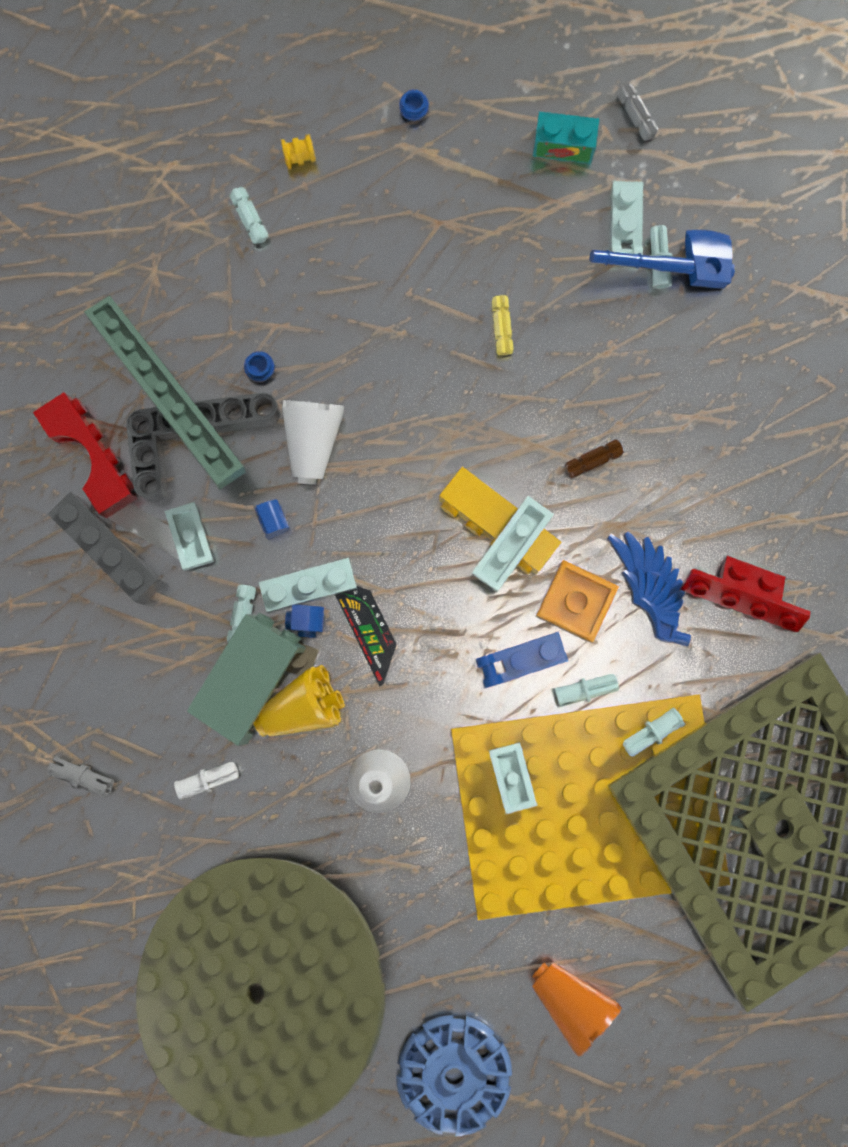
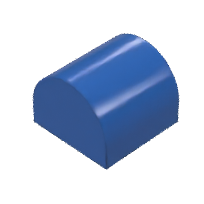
M277 499L256 505V515L266 539L274 538L290 529Z

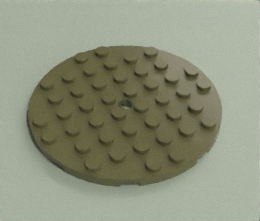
M275 858L236 860L208 870L195 878L170 901L159 916L146 942L140 961L136 990L137 1019L144 1050L155 1074L174 1100L192 1116L213 1128L239 1136L267 1137L285 1134L305 1127L326 1115L353 1090V1086L359 1080L364 1069L368 1067L382 1029L385 1009V983H382L378 959L380 958V953L365 918L347 894L325 879V876L309 867L292 861ZM255 984L261 985L264 990V997L260 1003H256L250 992V989Z

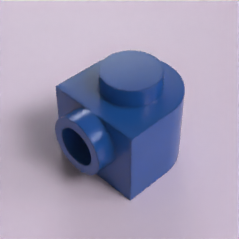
M292 605V611H286L285 629L298 631V637L316 638V632H323L324 607Z

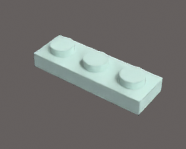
M527 496L472 574L498 592L554 514Z
M349 558L259 582L267 613L357 589Z

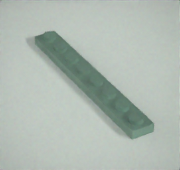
M111 296L106 297L84 311L98 333L218 489H222L246 473L242 463Z

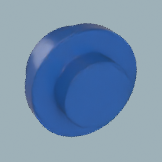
M409 90L401 97L399 109L404 118L410 121H418L428 113L429 101L421 91Z
M254 352L244 362L246 375L255 382L267 381L272 377L275 370L273 359L265 352Z

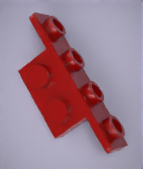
M726 556L722 562L720 577L697 569H691L681 590L696 597L704 598L793 632H799L811 615L809 610L782 601L785 576L730 556Z

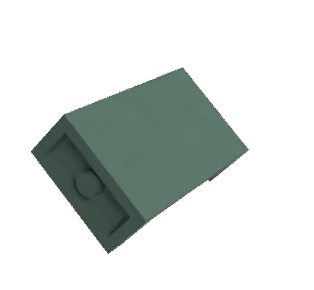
M260 612L257 616L245 614L187 710L192 716L237 746L249 743L254 735L250 728L296 653H304L306 647L298 643L301 639L300 637L286 629L281 632L273 627L274 620Z

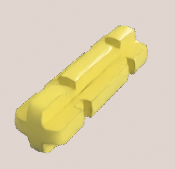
M498 295L492 298V311L495 312L493 313L495 339L498 340L496 341L497 354L500 356L510 355L514 350L513 340L510 339L512 338L510 312L507 311L509 310V301L506 295Z

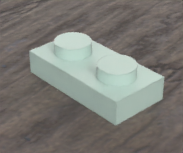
M192 502L166 510L165 515L182 569L187 571L214 562L196 503Z
M520 742L488 750L505 813L509 814L537 806Z

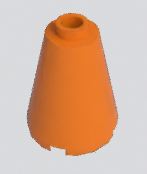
M544 962L532 975V978L536 981L532 988L578 1057L591 1047L592 1042L599 1035L601 1036L622 1009L618 1002L554 962L550 967Z

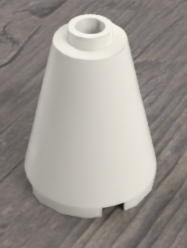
M282 400L292 476L298 477V483L316 485V480L323 479L344 414V406Z
M377 749L362 754L355 760L348 774V789L351 797L361 808L373 813H385L397 808L405 800L410 789L408 767L399 756L391 751ZM374 780L379 781L382 784V790L374 789L370 783Z

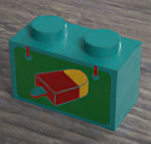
M539 111L532 157L591 164L597 145L600 118Z

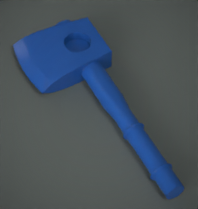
M686 230V258L641 255L640 253L629 254L611 252L609 250H591L589 260L592 263L689 274L690 285L724 289L731 283V278H733L735 273V266L732 263L730 236L710 230Z

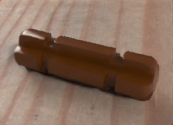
M618 439L608 442L605 447L600 446L581 455L578 460L574 458L566 462V472L570 478H575L581 475L584 470L587 472L608 462L609 458L613 460L624 453L623 447Z

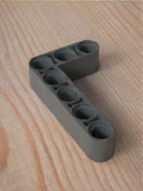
M261 392L194 402L202 413H211L209 423L218 434L269 427L276 424L281 417V410L277 401L268 393ZM262 405H273V409L268 415L261 416L258 414V410ZM156 407L133 411L126 420L133 487L139 496L149 502L157 503L162 501L168 493L162 441L180 438L173 429L168 428V422ZM232 409H242V414L238 419H228V414ZM143 421H150L148 430L138 433L139 424ZM153 450L152 460L142 463V454L145 451ZM151 480H156V490L152 493L146 494V483Z

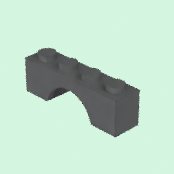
M69 492L48 513L134 602L144 605L165 584L142 559L135 555L104 524L102 518L79 496Z

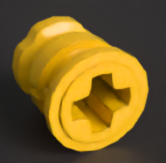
M310 134L305 135V138L301 140L298 137L292 138L293 142L288 143L281 139V146L288 170H291L292 164L298 163L300 166L304 165V161L316 162Z

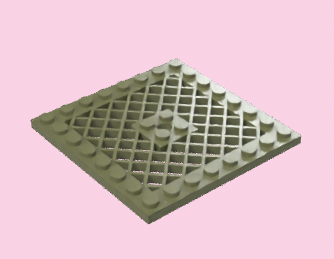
M815 653L607 785L739 1004L747 1013L848 945V872L847 877L835 875L838 857L848 859V854L839 852L842 835H848V831L844 830L848 812V696L821 653ZM809 699L812 705L804 704L802 702ZM800 709L812 711L809 728L797 725ZM790 710L788 722L776 720ZM820 719L829 733L818 730ZM774 725L787 728L784 744L771 742ZM765 726L762 739L750 736ZM796 730L808 733L805 750L792 747ZM817 736L829 738L826 755L814 752ZM748 741L761 744L758 761L745 758ZM739 743L736 756L724 753ZM837 746L846 760L835 758ZM770 747L782 750L779 767L766 764ZM791 752L804 755L800 772L788 769ZM722 758L735 761L732 778L718 775ZM813 758L825 760L822 777L810 775ZM713 760L710 773L697 770ZM744 763L757 766L753 784L740 781ZM834 763L846 766L843 783L831 780ZM765 769L778 772L774 789L762 786ZM787 774L799 777L797 789L794 784H788L784 787ZM695 775L709 778L706 795L692 792ZM686 777L684 790L670 787ZM808 779L820 782L817 800L805 797ZM717 780L730 783L727 801L714 798ZM739 785L752 788L748 806L735 803ZM830 785L842 788L838 805L827 802ZM669 791L683 794L679 812L665 809ZM761 791L772 793L766 800L758 804ZM660 793L659 801L657 803L654 797ZM691 797L704 800L701 818L687 814ZM713 802L726 805L722 823L709 820ZM805 802L816 804L814 817ZM734 807L747 810L737 817L744 828L731 825ZM825 807L837 809L834 827L822 825ZM665 814L678 817L675 831ZM686 819L700 822L696 840L682 837ZM780 820H786L789 825V832L785 837L780 838L776 834L775 827ZM708 825L721 828L718 845L704 842ZM821 829L833 832L830 850L818 847L828 840ZM730 830L743 833L739 851L726 848ZM750 840L760 856L748 853ZM682 842L695 845L692 859ZM703 847L716 850L713 868L699 865ZM816 852L829 854L825 872L813 869ZM725 853L738 856L735 873L721 870ZM806 855L804 867L792 864ZM747 858L760 861L756 878L743 875ZM767 869L773 874L780 872L778 884L765 881ZM790 869L802 871L799 889L787 886ZM699 870L712 873L709 886ZM812 874L824 877L821 894L809 892ZM720 875L733 878L730 896L717 893ZM834 879L845 882L842 899L830 897ZM742 881L755 884L752 901L739 898ZM764 886L776 889L773 906L761 904ZM786 891L798 894L795 912L782 909ZM807 897L819 899L816 917L804 914ZM716 898L729 901L726 914ZM829 902L840 904L827 913ZM737 903L750 906L747 924L734 921ZM759 909L772 912L769 929L756 926ZM781 914L794 917L790 934L778 931ZM803 920L814 922L801 931ZM733 927L746 929L743 942ZM755 932L767 935L764 952L751 949ZM777 937L787 939V941L775 948ZM750 955L761 958L754 962Z

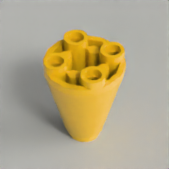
M323 665L308 668L267 701L254 722L257 732L262 737L267 735L273 737L337 726L341 722L340 709L344 708L345 704L340 692L333 690L326 668Z

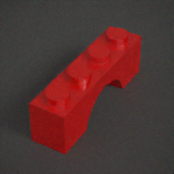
M63 392L35 410L33 414L48 437L56 443L74 442L84 445L91 459V472L82 489L98 514L109 518L138 499L133 492V480L126 472L122 474L116 466L120 463L118 457L110 447L105 449L100 440L104 436L94 422L89 424L84 417V414L88 412L77 397L72 399Z

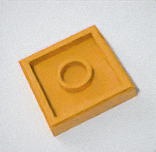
M562 560L536 617L593 643L619 586Z

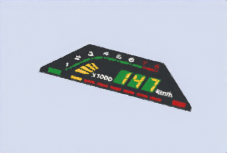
M357 586V589L335 594L380 687L384 684L397 646L392 633L370 590Z

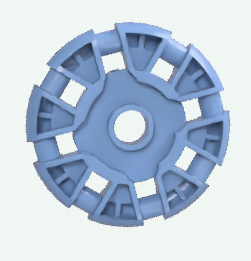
M453 1015L440 1016L424 1023L423 1029L416 1035L412 1033L402 1047L397 1061L400 1065L399 1074L396 1075L398 1093L405 1109L409 1108L415 1115L414 1120L427 1130L443 1135V1132L455 1133V1137L470 1135L485 1128V1123L492 1117L497 1118L506 1105L511 1092L509 1077L513 1075L512 1064L503 1042L499 1043L493 1036L495 1032L487 1025L468 1016L465 1019L453 1018ZM452 1032L464 1033V1042L459 1039L451 1040ZM432 1039L437 1046L428 1053L424 1045ZM485 1045L489 1053L482 1059L477 1050ZM413 1067L422 1068V1078L412 1075ZM453 1068L459 1069L464 1075L462 1081L458 1084L447 1082L445 1074L448 1070ZM487 1075L496 1076V1084H486ZM425 1094L431 1101V1103L426 1106H424L422 1102L419 1100ZM480 1100L484 1107L477 1112L472 1107ZM445 1109L457 1110L456 1119L444 1118Z

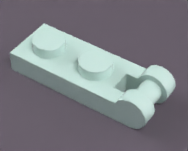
M613 181L611 186L610 251L629 254L640 253L643 255V182ZM621 244H631V249H622Z

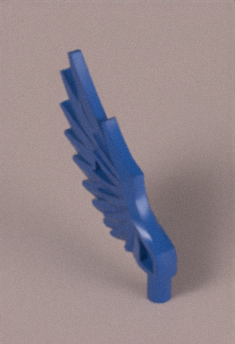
M629 531L624 534L627 545L614 535H609L607 539L626 568L622 574L630 586L633 604L641 607L648 613L654 625L655 637L664 642H674L688 646L691 635L677 631L680 616L678 611L684 603L682 597L685 593L683 590L679 591L683 581L681 579L676 581L680 570L675 568L671 572L672 557L668 556L664 561L663 546H658L655 552L649 537L643 539V550L640 543Z

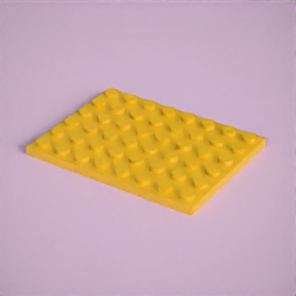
M700 694L451 729L478 920L672 893L607 785L705 724ZM671 708H675L679 712L685 725L663 738L661 744L655 742L635 756H630L626 752L623 742L645 728V722L654 721ZM520 742L537 806L506 814L488 750ZM711 761L697 770L710 773ZM695 775L692 792L706 795L709 778ZM686 777L670 787L684 790ZM669 791L665 809L679 812L683 794ZM660 793L654 797L657 803L659 801ZM691 797L687 814L701 818L704 800ZM712 803L709 820L720 822L718 803ZM665 814L675 831L678 817ZM686 819L682 837L696 840L700 822ZM708 825L704 842L718 845L721 828ZM682 842L692 859L695 845ZM703 847L699 865L713 868L716 850ZM726 853L721 869L723 871H728ZM699 870L709 886L712 873ZM720 875L718 887L731 885L729 877Z

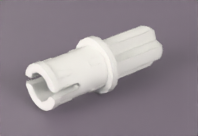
M229 762L207 771L206 769H201L199 774L175 781V791L181 801L204 791L211 793L213 788L237 780L239 772L234 762Z

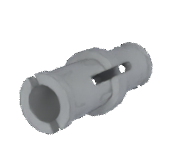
M58 756L52 759L55 764L50 762L47 769V775L70 783L72 788L76 790L82 788L102 798L108 797L109 793L106 790L111 792L114 779L90 771L89 766L84 764L78 766Z

